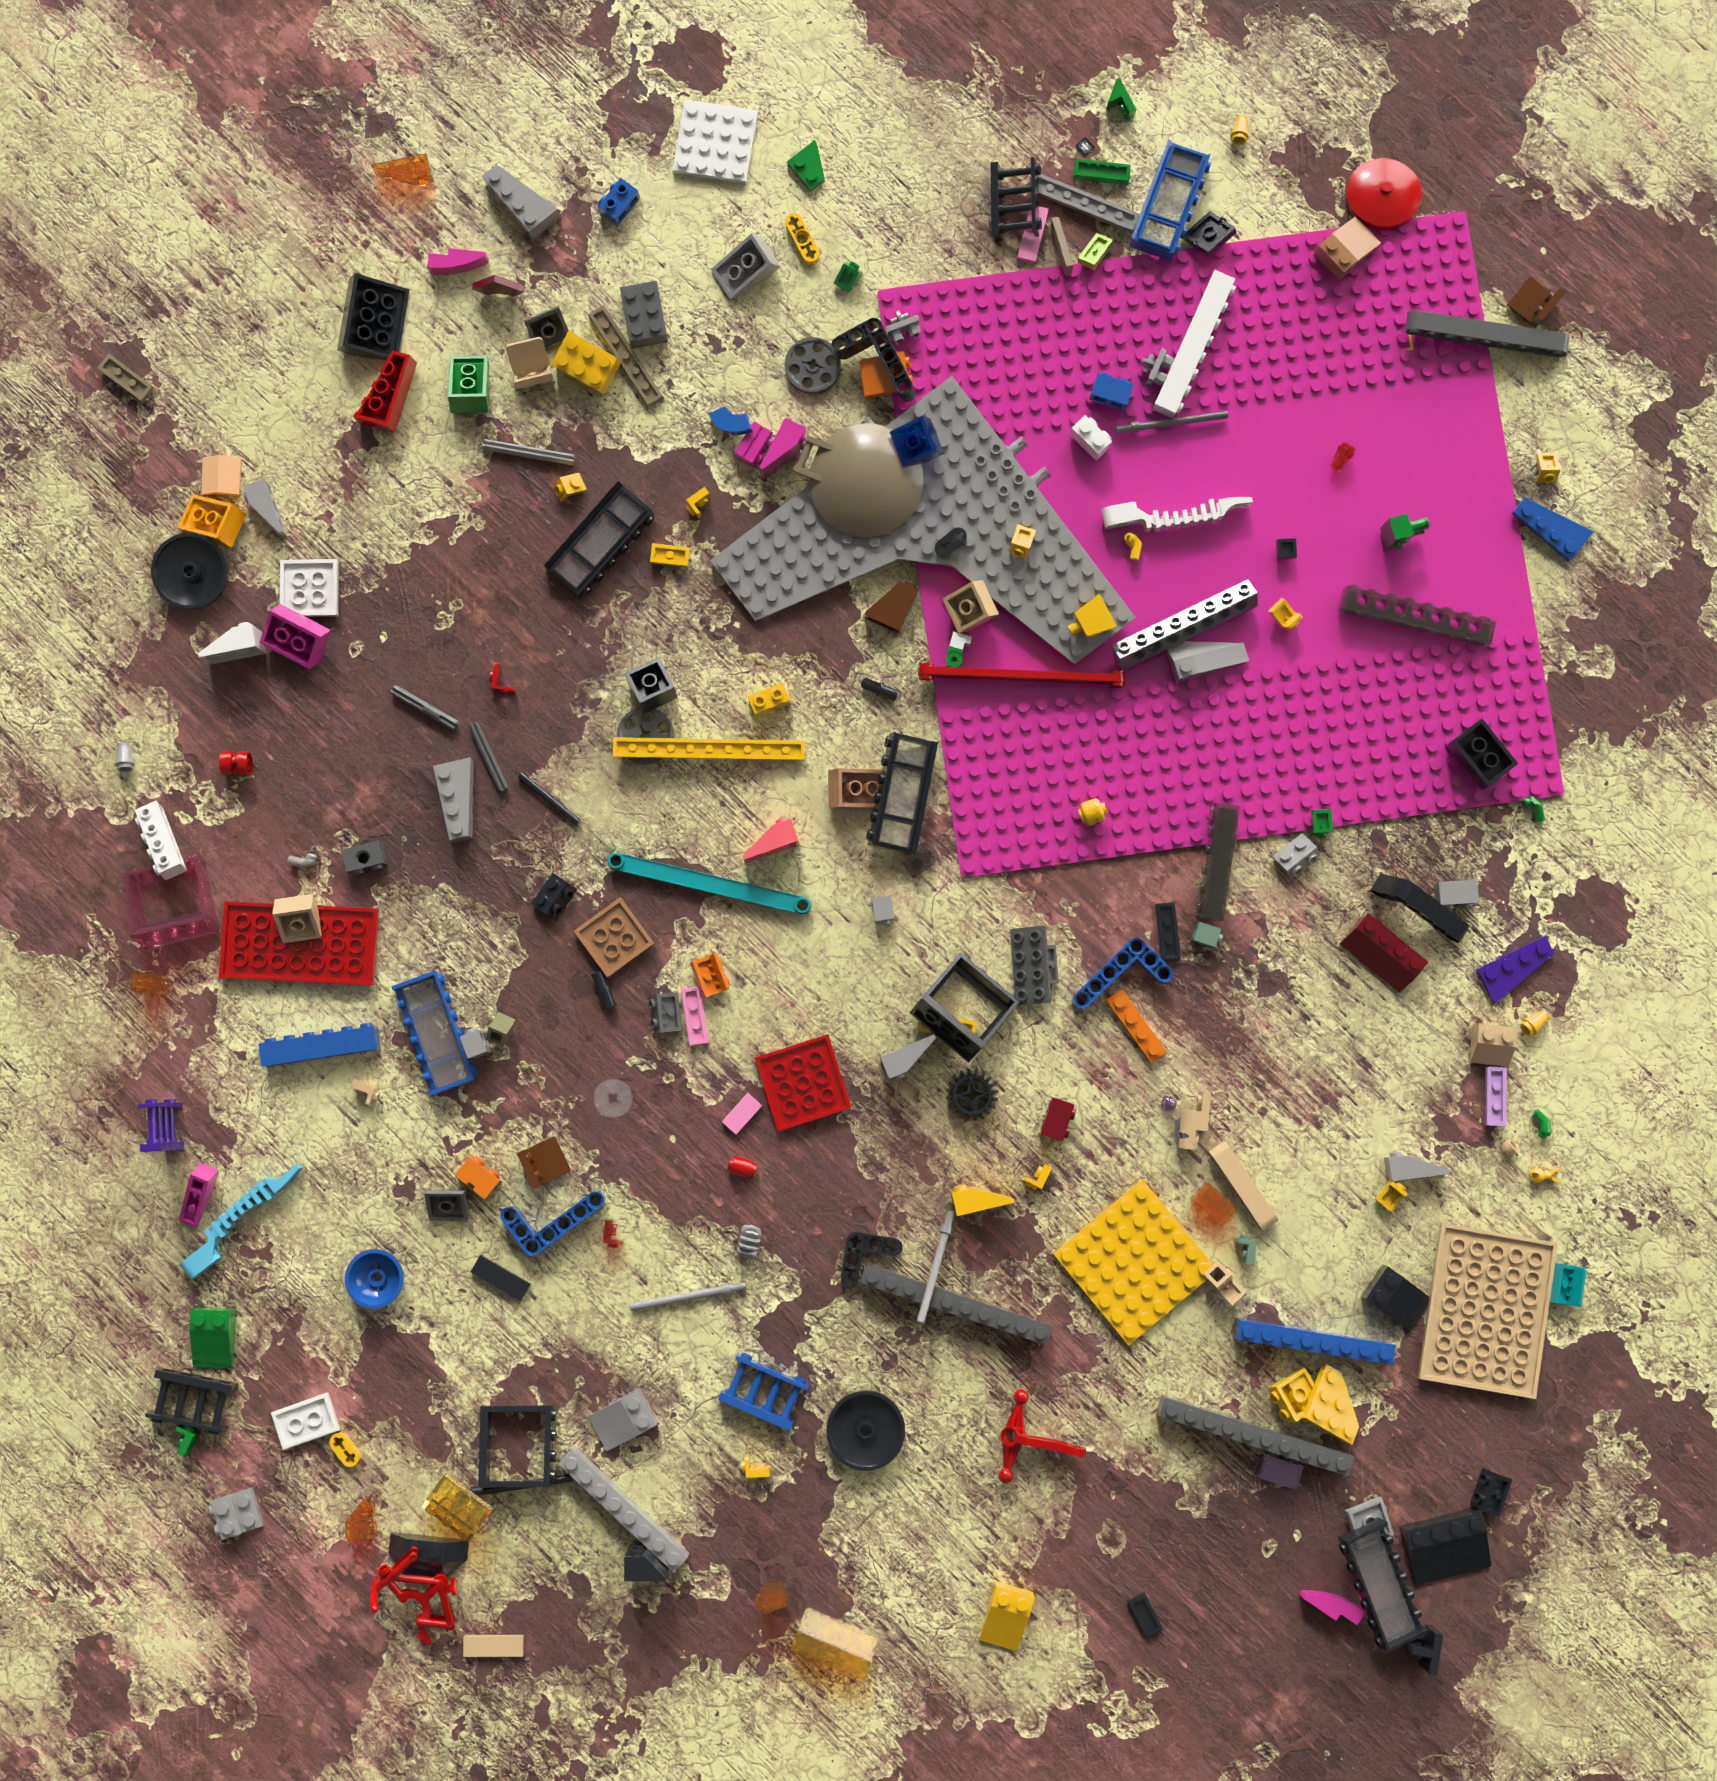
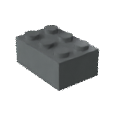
M657 281L620 287L631 348L667 343L668 337Z

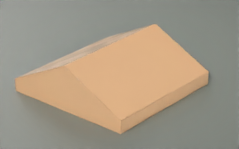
M222 455L203 457L201 494L240 496L241 458Z

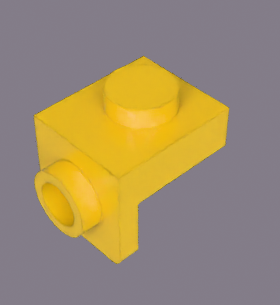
M579 473L560 477L554 484V492L560 502L565 501L569 496L581 494L587 490Z
M1283 598L1268 611L1281 628L1288 630L1295 628L1303 618L1301 614L1295 613Z
M1388 1181L1374 1199L1391 1212L1403 1197L1406 1198L1408 1194L1404 1191L1406 1188L1398 1181L1395 1183Z

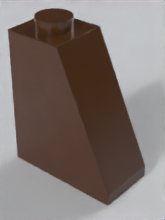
M900 581L865 612L864 619L899 634L916 598L918 589L910 582L906 581L903 583Z

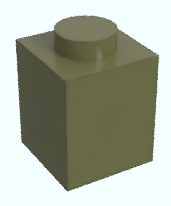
M498 1012L488 1027L485 1040L503 1047L513 1032L516 1020Z

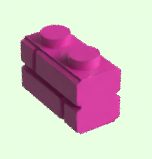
M753 421L751 424L753 432L745 434L735 450L734 456L741 462L755 468L756 464L760 465L765 457L763 453L766 448H770L774 439L772 431Z

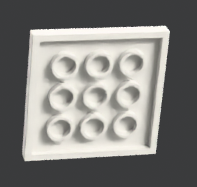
M685 99L673 173L746 184L758 110Z

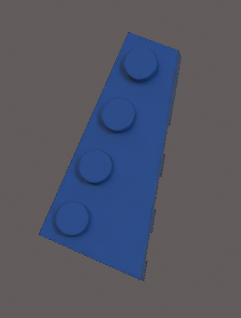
M1526 497L1520 501L1511 513L1567 561L1573 559L1594 532Z

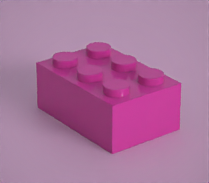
M280 604L269 611L260 644L311 669L320 663L331 630Z

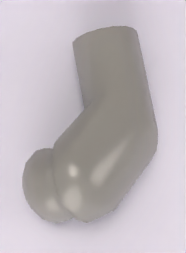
M308 853L306 859L289 856L287 863L299 868L312 867L317 863V855Z

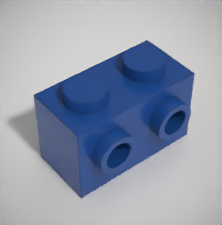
M620 178L611 185L610 192L600 199L598 203L600 214L618 227L640 199L639 191Z
M1098 373L1089 400L1125 411L1134 384L1130 383L1127 379L1121 378L1119 380L1113 378L1108 373Z

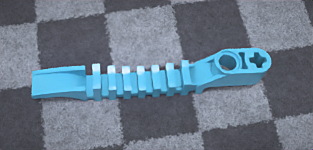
M295 1164L285 1175L278 1179L265 1178L263 1181H258L255 1184L256 1187L249 1189L248 1194H244L240 1197V1201L233 1203L234 1207L225 1210L226 1214H221L218 1217L219 1220L211 1223L212 1227L204 1231L208 1237V1242L180 1264L191 1280L200 1276L221 1259L218 1253L220 1237L230 1235L227 1229L236 1226L234 1221H239L243 1213L247 1214L250 1208H255L258 1206L257 1204L265 1203L266 1199L267 1201L270 1199L274 1200L276 1198L274 1194L282 1191L302 1170L301 1164L298 1166Z

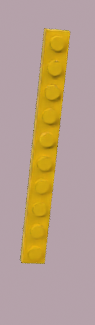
M613 737V757L805 761V741Z

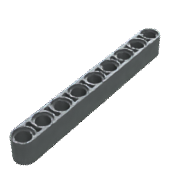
M1410 311L1407 313L1405 332L1409 335L1553 357H1564L1568 354L1569 335L1566 333L1423 311Z

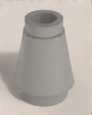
M127 742L118 743L115 759L117 771H132L135 764L130 745Z

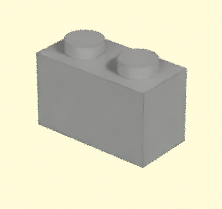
M1477 880L1447 881L1434 884L1435 899L1447 909H1454V905H1461V908H1473V904L1479 903Z

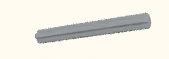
M484 439L482 444L483 450L566 465H574L575 456L568 453Z

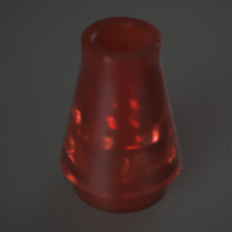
M1342 442L1341 445H1338L1330 467L1340 472L1355 455L1356 449L1348 443Z

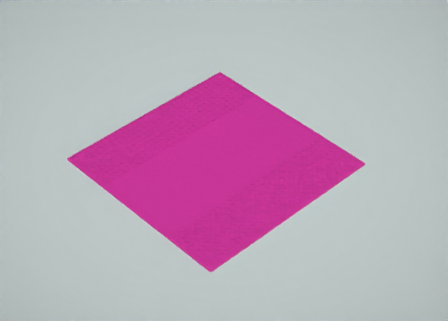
M1464 211L1412 218L1405 225L1391 230H1377L1365 226L1381 244L1340 281L1314 254L1319 244L1339 229L1335 228L1225 243L1210 257L1193 247L1180 249L1178 255L1173 256L1172 261L1151 254H1141L1101 260L1095 270L1079 263H1074L1073 272L1070 276H1065L1062 265L881 289L878 291L881 323L885 331L886 326L891 325L890 319L896 317L895 311L898 310L901 315L908 313L909 318L918 315L920 320V335L918 337L910 338L908 331L902 333L904 338L902 343L894 345L891 340L896 352L904 351L906 357L910 358L911 368L908 370L909 375L913 377L916 389V397L909 402L903 401L898 392L892 393L895 419L949 377L953 376L1005 446H1010L1019 437L1026 441L1028 447L1016 454L1015 459L1030 477L1042 469V467L1047 469L1046 471L1050 473L1051 477L1038 485L1039 491L1136 617V619L1074 665L992 599L999 615L968 632L960 633L972 637L970 646H964L961 655L962 665L960 668L1110 674L1112 670H1121L1113 658L1112 644L1245 580L1250 581L1258 594L1257 607L1186 640L1244 643L1249 662L1178 683L1175 681L1166 651L1124 670L1126 675L1124 688H1111L1109 684L934 677L933 686L961 877H975L1312 830V810L1332 809L1333 827L1519 802L1524 798H1528V796L1541 799L1564 794L1519 522L1511 514L1516 508L1489 347L1412 335L1414 350H1407V348H1410L1409 335L1405 330L1407 313L1410 311H1423L1484 321L1467 215ZM1214 270L1235 278L1233 285L1236 288L1232 297L1227 296L1225 302L1228 303L1224 314L1220 312L1218 317L1221 320L1217 330L1213 329L1211 332V336L1214 337L1210 346H1205L1203 350L1206 355L1202 364L1198 363L1196 369L1199 371L1195 380H1190L1188 384L1191 386L1188 396H1183L1181 400L1184 405L1180 413H1175L1174 418L1228 411V419L1141 430L1139 433L1133 434L1131 432L1116 434L1115 426L1128 425L1130 422L1136 421L1143 423L1172 419L1152 410L1163 386L1152 383V386L1146 384L1152 370L1149 369L1147 374L1144 373V366L1140 362L1142 358H1148L1150 354L1155 356L1153 361L1156 362L1162 348L1166 349V354L1175 360ZM1160 366L1158 371L1168 375L1170 370ZM1098 373H1108L1113 378L1119 380L1121 378L1127 379L1130 383L1134 384L1125 411L1089 400ZM1084 415L1094 419L1098 425L1097 427L1101 431H1106L1111 437L1112 443L1110 448L1097 461L1070 436L1072 427ZM1252 497L1253 503H1250V507L1231 509L1223 516L1222 520H1218L1213 524H1210V522H1207L1205 525L1198 523L1197 526L1193 527L1190 524L1185 528H1182V526H1179L1177 529L1170 527L1169 530L1165 531L1162 528L1157 532H1154L1152 528L1150 532H1145L1144 526L1141 523L1105 529L1101 509L1108 506L1136 502L1137 508L1148 515H1152L1154 510H1158L1159 518L1161 519L1163 512L1168 511L1169 519H1171L1170 516H1172L1174 511L1178 512L1180 518L1182 510H1187L1189 516L1191 508L1196 507L1197 514L1199 515L1198 509L1200 504H1205L1207 511L1206 504H1208L1209 499H1214L1215 508L1218 499ZM1407 513L1409 520L1412 522L1427 517L1430 528L1425 529L1424 534L1413 536L1409 540L1410 542L1404 544L1405 547L1401 549H1386L1380 528L1389 518ZM1127 533L1135 534L1142 542L1139 561L1130 559L1131 548L1124 540ZM1296 538L1297 558L1277 559L1276 540ZM916 562L930 663H933L934 667H947L945 662L953 632L958 633L943 598L971 582L953 567ZM1281 598L1288 602L1295 613L1303 616L1299 624L1293 629L1281 628L1268 612ZM1482 718L1518 762L1514 768L1483 790H1481L1446 746V744ZM1096 798L1100 801V804L1105 803L1108 813L1104 814L1105 820L1103 822L1088 826L1086 823H1082L1078 809L1081 808V803Z

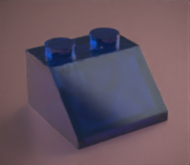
M922 415L890 431L903 467L925 463L944 454L932 420Z

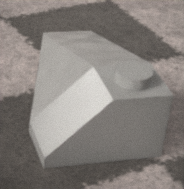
M1184 641L1166 650L1176 683L1249 662L1244 643Z

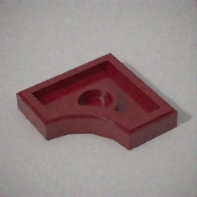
M492 275L472 283V290L485 295L504 294L514 297L525 293V286L506 278Z

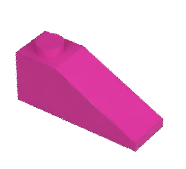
M201 1163L190 1174L178 1221L194 1228L198 1227L214 1189L219 1170Z

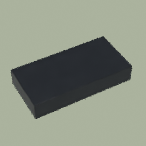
M1145 1592L1127 1600L1146 1638L1163 1630Z

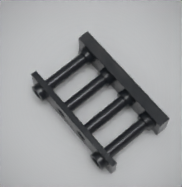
M1031 157V167L1004 170L998 162H991V235L995 242L1003 241V234L1007 231L1032 229L1035 237H1039V230L1042 229V220L1039 218L1038 175H1041L1040 163H1037L1035 157ZM1031 174V185L1007 188L1002 186V180L1006 177ZM1031 192V203L1008 206L1002 204V198H1005L1006 195ZM1032 210V221L1005 224L1002 221V216H1005L1007 213Z
M162 1367L155 1370L154 1378L160 1379L161 1386L155 1411L146 1412L145 1417L151 1418L150 1421L156 1423L167 1421L208 1430V1433L219 1435L227 1430L228 1426L220 1424L226 1396L236 1391L238 1383ZM177 1382L179 1383L180 1390L174 1415L164 1413L163 1409L169 1384ZM196 1386L198 1387L199 1394L193 1419L183 1417L182 1413L188 1388ZM210 1389L216 1390L218 1394L212 1423L201 1420L207 1392Z

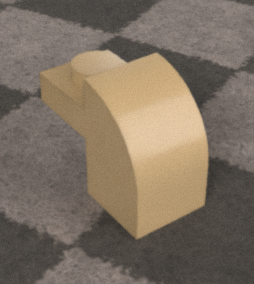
M1219 1261L1204 1273L1210 1284L1232 1307L1247 1295V1292L1233 1279L1232 1275Z

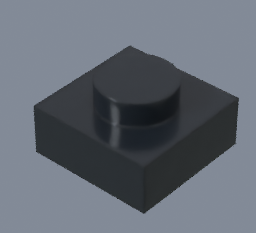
M1296 538L1276 540L1277 559L1297 558Z

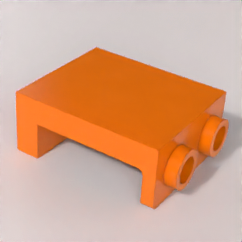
M904 351L897 352L914 385L913 377L909 375L908 370L911 368L910 358L906 357ZM879 356L859 360L864 396L867 401H874L875 396L897 392Z

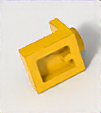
M1538 453L1536 457L1539 470L1537 482L1555 483L1561 470L1557 453Z
M705 487L686 500L688 512L692 517L696 515L698 519L701 518V513L697 507L707 504L710 498V494Z
M1017 525L1009 554L1027 559L1036 530Z
M1046 1164L1043 1167L1039 1166L1034 1175L1037 1177L1036 1181L1026 1176L1023 1180L1027 1181L1026 1185L1034 1190L1037 1187L1042 1189L1052 1167Z
M750 1455L745 1456V1461H742L741 1464L742 1473H746V1478L770 1477V1466H766L765 1463H755L754 1467H750Z

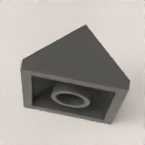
M559 306L524 320L531 339L541 337L546 351L560 346L569 331Z
M430 1189L424 1192L429 1220H468L469 1190Z

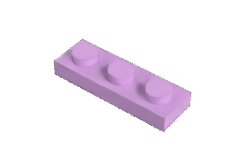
M1485 1067V1125L1506 1126L1507 1068Z

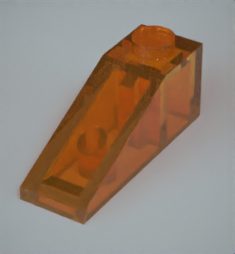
M427 153L372 165V169L378 177L415 186H426L434 182Z

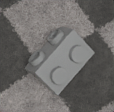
M1302 833L1276 853L1273 859L1286 872L1287 877L1292 879L1300 875L1307 866L1314 864L1320 855L1317 847Z

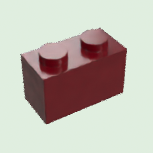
M1051 1097L1039 1134L1059 1141H1063L1064 1138L1067 1139L1070 1132V1127H1068L1069 1121L1073 1120L1076 1114L1075 1104Z

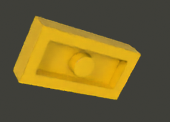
M652 543L650 563L688 568L690 547Z

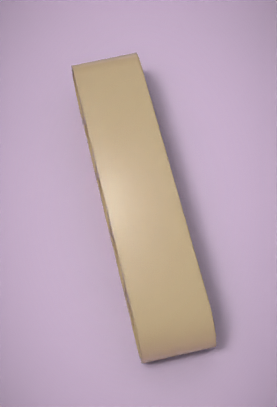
M1223 1141L1208 1152L1210 1157L1259 1229L1264 1231L1278 1221L1277 1216L1229 1145Z

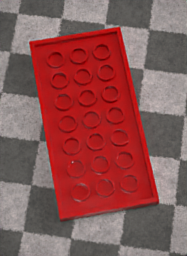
M224 901L219 978L374 986L379 921L378 908L318 906L321 938L283 943L273 917L274 903Z

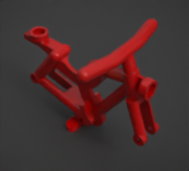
M413 1546L391 1569H389L387 1564L377 1569L378 1575L374 1577L370 1588V1611L372 1613L378 1612V1592L386 1586L401 1603H406L410 1598L417 1600L422 1606V1613L416 1616L415 1621L420 1630L418 1637L421 1643L426 1642L429 1646L432 1644V1639L426 1627L444 1628L450 1631L455 1628V1617L448 1593L451 1592L453 1596L457 1595L458 1582L456 1577L451 1578V1584L448 1585V1577L445 1574H437L434 1577L401 1574L412 1562L417 1560L418 1548ZM395 1582L430 1586L421 1593L409 1588L401 1590ZM437 1592L439 1593L444 1616L430 1615L431 1605L429 1600Z

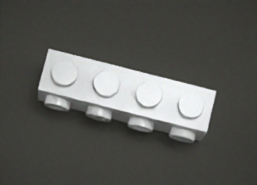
M154 801L136 809L137 817L135 821L138 827L142 828L143 833H141V837L144 843L149 846L147 853L151 860L155 862L153 865L155 873L168 880L186 872V866L162 806L157 801Z

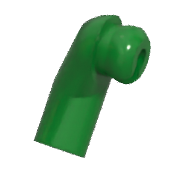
M1533 796L1524 798L1522 804L1525 808L1531 807L1534 810L1535 821H1545L1543 805Z
M1539 1109L1535 1110L1531 1116L1540 1123L1539 1137L1545 1139L1552 1133L1551 1121Z

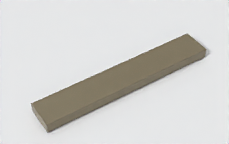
M603 305L588 314V317L612 354L622 361L621 368L647 408L663 400V395L605 306Z

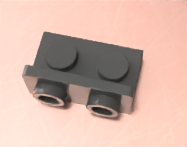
M678 992L651 995L648 1007L652 1015L650 1026L653 1033L682 1031Z

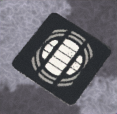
M1086 137L1075 145L1084 156L1095 148Z

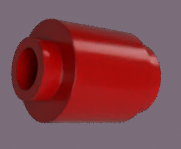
M734 1156V1159L730 1158L727 1170H730V1175L744 1179H753L757 1164L752 1163L753 1160Z

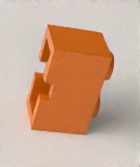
M471 1156L465 1161L455 1176L466 1185H474L473 1191L483 1199H488L502 1182L499 1178L500 1174L493 1168L490 1170L484 1166L485 1162L478 1156L475 1158Z

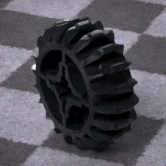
M967 1069L966 1076L963 1071H960L961 1078L959 1079L954 1075L953 1078L957 1082L949 1081L948 1083L953 1086V1089H946V1092H952V1096L946 1097V1100L952 1099L953 1101L948 1106L952 1107L955 1105L956 1108L952 1112L955 1114L959 1110V1118L967 1114V1121H969L970 1115H973V1120L977 1121V1114L980 1115L981 1119H984L985 1117L982 1112L985 1111L990 1115L991 1112L987 1108L989 1106L991 1108L996 1107L994 1104H991L992 1100L998 1101V1098L992 1097V1094H997L998 1090L991 1089V1087L996 1086V1083L989 1084L988 1082L992 1077L989 1076L984 1079L983 1077L986 1074L984 1071L980 1076H978V1069L974 1070V1075H971V1070ZM967 1079V1090L964 1093L956 1094L960 1083ZM973 1079L981 1081L987 1090H977ZM971 1088L974 1089V1092L982 1093L975 1096L973 1102L970 1098L962 1097V1095L970 1093ZM988 1096L985 1105L977 1110L978 1098ZM957 1100H968L971 1111L963 1109Z

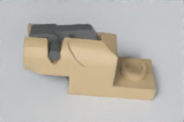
M1200 1092V1095H1197L1196 1107H1199V1111L1183 1109L1180 1118L1175 1120L1177 1148L1197 1150L1200 1137L1198 1130L1208 1131L1211 1092Z

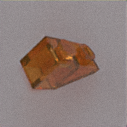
M371 1496L364 1498L345 1521L347 1542L370 1540L377 1533V1523L373 1521L375 1502L372 1501Z

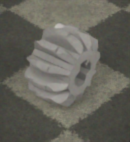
M744 1225L742 1227L736 1250L737 1255L747 1259H753L756 1256L761 1238L760 1228L753 1225Z

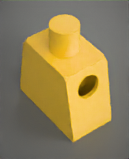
M1100 594L1074 613L1077 621L1067 626L1072 636L1083 632L1086 638L1114 630L1117 627Z

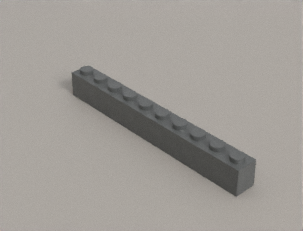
M867 1262L860 1279L862 1284L922 1303L927 1282ZM936 1285L929 1304L931 1307L1047 1345L1053 1327L1049 1323Z
M1161 1394L1156 1411L1159 1417L1349 1477L1354 1457L1349 1453Z

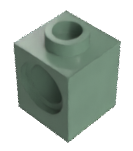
M1198 922L1196 923L1191 942L1213 949L1216 945H1220L1223 935L1220 934V928Z

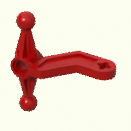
M1019 1389L1014 1393L1016 1405L1000 1434L1003 1445L1004 1467L999 1471L998 1478L1002 1483L1007 1484L1013 1480L1014 1475L1011 1468L1022 1445L1085 1457L1086 1448L1057 1439L1027 1435L1024 1427V1404L1028 1402L1029 1395L1023 1389ZM1013 1432L1015 1433V1440L1012 1439Z

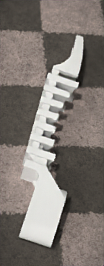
M1252 497L1218 499L1215 508L1214 499H1209L1208 504H1206L1207 511L1205 504H1200L1198 509L1199 515L1197 514L1196 507L1191 508L1189 516L1187 510H1182L1180 518L1178 512L1174 511L1172 516H1170L1171 519H1169L1168 511L1163 512L1161 519L1159 518L1158 510H1154L1152 515H1148L1137 508L1136 502L1108 506L1101 509L1105 529L1141 523L1144 526L1145 532H1150L1151 528L1154 529V532H1157L1162 528L1165 531L1169 530L1170 527H1173V529H1177L1179 526L1185 528L1190 524L1192 527L1197 526L1198 523H1201V525H1205L1207 522L1213 524L1218 520H1222L1223 516L1231 509L1250 507V503H1253Z

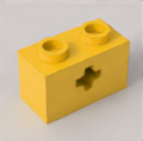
M783 682L747 696L756 718L791 704Z

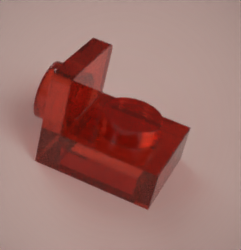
M607 1218L604 1225L603 1243H607V1247L619 1248V1245L624 1244V1240L613 1239V1235L616 1236L617 1224H614L615 1219Z

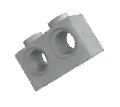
M471 1028L464 1031L465 1035L460 1036L467 1059H476L492 1053L488 1040H485V1031Z

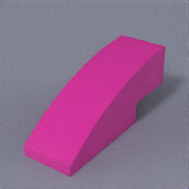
M449 248L448 255L429 253L427 268L430 274L433 275L458 274L487 264L489 258L486 252Z
M1301 1590L1299 1593L1303 1599L1336 1621L1341 1614L1358 1625L1366 1613L1362 1607L1338 1595L1314 1590Z

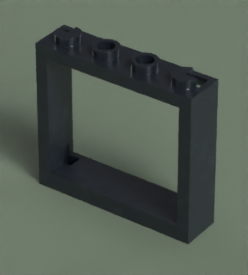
M554 1405L480 1406L478 1488L552 1486L556 1476V1471L553 1470V1462H556V1450H553V1442H556L557 1432L553 1430V1422L557 1420ZM491 1412H545L544 1480L489 1481Z

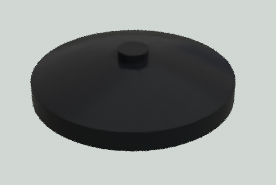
M181 533L170 537L157 549L151 564V577L155 589L168 603L182 609H201L215 602L224 592L229 578V565L224 552L214 541L196 533Z
M858 1390L845 1395L834 1405L827 1421V1440L833 1454L844 1465L855 1470L872 1471L886 1466L898 1455L905 1438V1423L900 1409L888 1396L873 1390Z

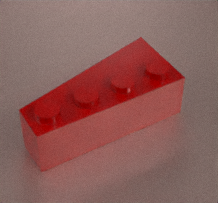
M392 350L380 370L381 374L376 381L374 380L371 385L372 389L367 397H364L362 400V405L358 412L356 411L353 415L357 422L361 425L395 433L417 362L411 355Z

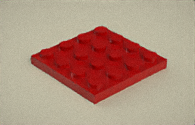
M828 1034L755 1057L778 1131L852 1108Z

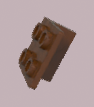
M1529 277L1508 302L1507 306L1536 328L1566 292L1561 288L1556 293L1550 292L1535 279Z
M555 1136L517 1153L533 1189L571 1171Z

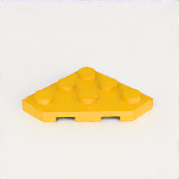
M1322 1364L1302 1418L1346 1444L1353 1445L1359 1425L1343 1375L1328 1364Z

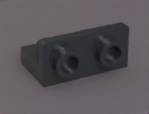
M1482 1468L1470 1505L1483 1512L1500 1517L1512 1479Z

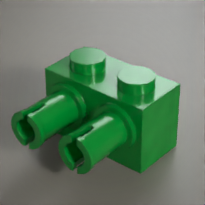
M1406 513L1389 518L1381 526L1380 530L1386 549L1393 548V550H1398L1405 547L1404 544L1410 542L1409 540L1413 536L1424 534L1425 529H1429L1430 525L1427 517L1411 522Z

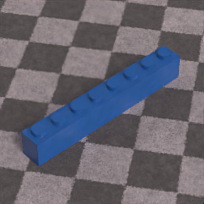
M1241 1318L1235 1319L1233 1338L1236 1340L1393 1365L1396 1346L1390 1342Z

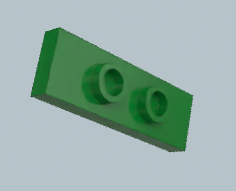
M1075 158L1073 179L1128 185L1131 165Z

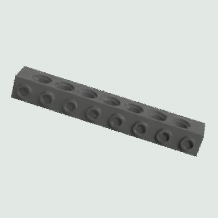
M1245 580L1112 644L1113 658L1121 671L1137 665L1257 607V591L1249 580Z

